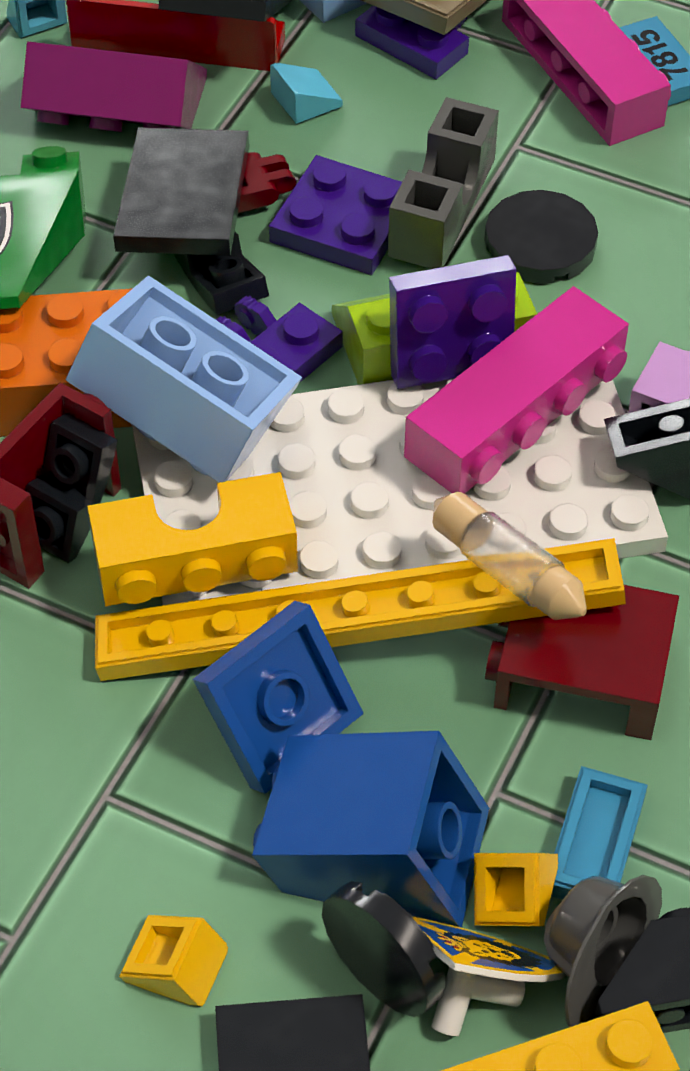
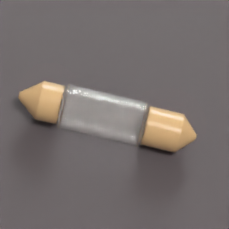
M454 492L435 500L432 521L434 529L459 547L462 555L530 607H537L553 620L577 618L586 614L587 607L583 583L567 571L560 560L498 514L492 511L488 512L462 492Z

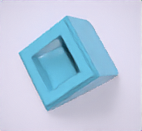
M9 0L7 19L19 38L68 23L65 0Z
M282 63L270 65L271 93L296 124L343 107V100L317 69Z

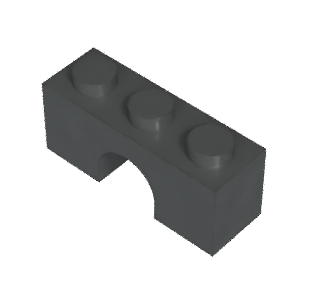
M448 97L445 98L428 131L427 151L422 173L408 170L389 207L388 257L431 269L444 267L495 161L499 110Z

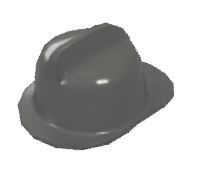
M641 875L629 880L625 884L599 876H591L581 880L568 892L546 922L544 943L548 957L569 978L565 999V1016L569 1027L594 1019L599 998L651 920L659 918L662 907V889L654 877Z

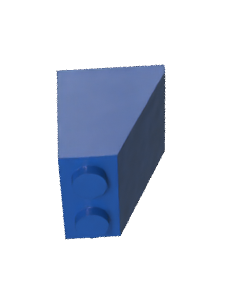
M440 731L288 736L280 764L276 766L272 775V791L262 823L258 825L254 834L252 856L282 893L324 902L341 886L350 881L362 883L363 894L368 896L375 889L382 894L385 893L392 897L413 917L462 927L474 878V853L480 852L490 808Z

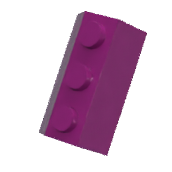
M27 41L20 108L37 111L36 122L69 126L70 116L90 118L89 128L122 132V122L143 124V128L191 129L206 83L207 69L184 59Z

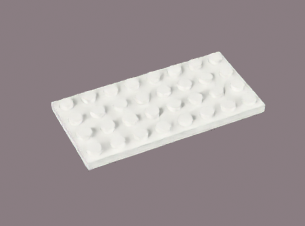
M455 378L397 389L394 380L291 394L249 457L227 480L231 481L281 472L297 531L298 572L282 574L271 580L261 581L254 579L221 585L205 592L188 591L161 596L163 606L615 538L618 559L665 552L668 535L649 481L617 467L604 419L625 413L615 384L611 380L607 383L602 381L588 392L582 403L573 413L567 416L561 414L550 423L533 446L525 450L520 448L505 460L497 474L485 484L477 483L465 493V495L491 513L495 523L490 537L479 549L469 553L464 552L436 531L432 523L435 500L452 493L404 457L406 416ZM132 425L143 495H153L155 509L159 518L165 524L180 530L198 529L213 521L219 513L217 483L219 482L208 475L196 471L188 461L158 441L145 437L139 432L137 427Z

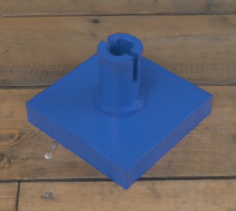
M293 601L192 679L249 787L263 794L272 789V775L276 766L280 764L288 736L339 734L364 714L310 604Z

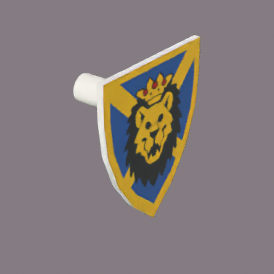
M413 917L430 939L436 956L449 966L443 997L438 1002L431 1025L434 1030L450 1036L460 1035L470 999L518 1007L525 995L524 982H548L561 980L566 977L548 956L462 927Z

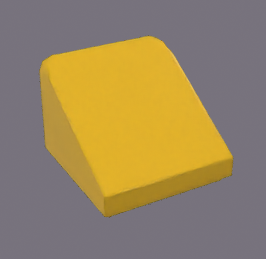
M474 853V925L544 926L558 870V854Z
M148 915L119 977L125 983L187 1005L203 1006L227 955L228 946L204 918Z

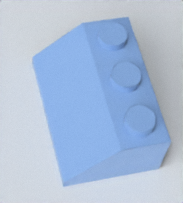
M148 275L91 324L65 380L85 394L96 396L111 411L137 427L139 432L145 437L158 441L188 461L196 471L208 475L220 483L227 481L249 457L298 386L302 377Z

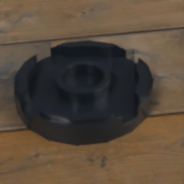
M547 190L521 191L502 199L490 211L485 226L484 242L486 250L488 248L492 258L509 255L516 267V272H519L523 281L546 284L554 283L555 277L568 274V279L581 274L593 261L599 232L595 217L581 202L558 192Z
M350 881L341 886L323 902L321 914L326 933L339 957L356 979L381 1002L396 1012L411 1017L424 1014L443 997L446 986L444 973L441 972L434 975L429 965L437 957L433 951L434 947L430 939L413 917L387 894H382L375 889L367 896L362 893V883Z

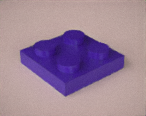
M315 155L269 225V242L372 276L388 250L389 207L402 182Z
M509 255L389 277L391 376L397 389L456 378L514 333L516 267Z

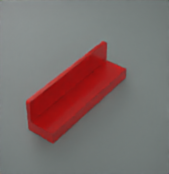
M129 0L66 1L72 47L189 60L194 63L270 71V65L279 62L285 41V22L276 21L273 17H270L265 22L161 10L158 9L159 4Z

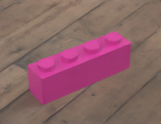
M503 0L502 22L609 146L664 126L668 101L671 97V84L665 74L658 71L642 54L636 42L629 39L613 22L607 10L601 8L594 0Z
M572 286L406 416L404 457L450 493L462 492L465 494L477 483L485 484L497 474L503 462L520 448L525 450L533 446L550 423L561 414L567 416L573 413L582 403L588 392L602 381L605 383L610 382L620 373L627 360L625 346L629 323L575 286Z

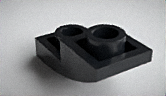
M236 232L234 233L231 255L174 254L191 284L216 315L233 310L235 304L245 296H251L256 301L269 296L265 275L242 255L239 235Z
M65 413L51 421L43 474L27 483L26 492L31 495L40 548L67 563L76 559L91 527L87 506L101 503L118 442L112 436L69 413Z

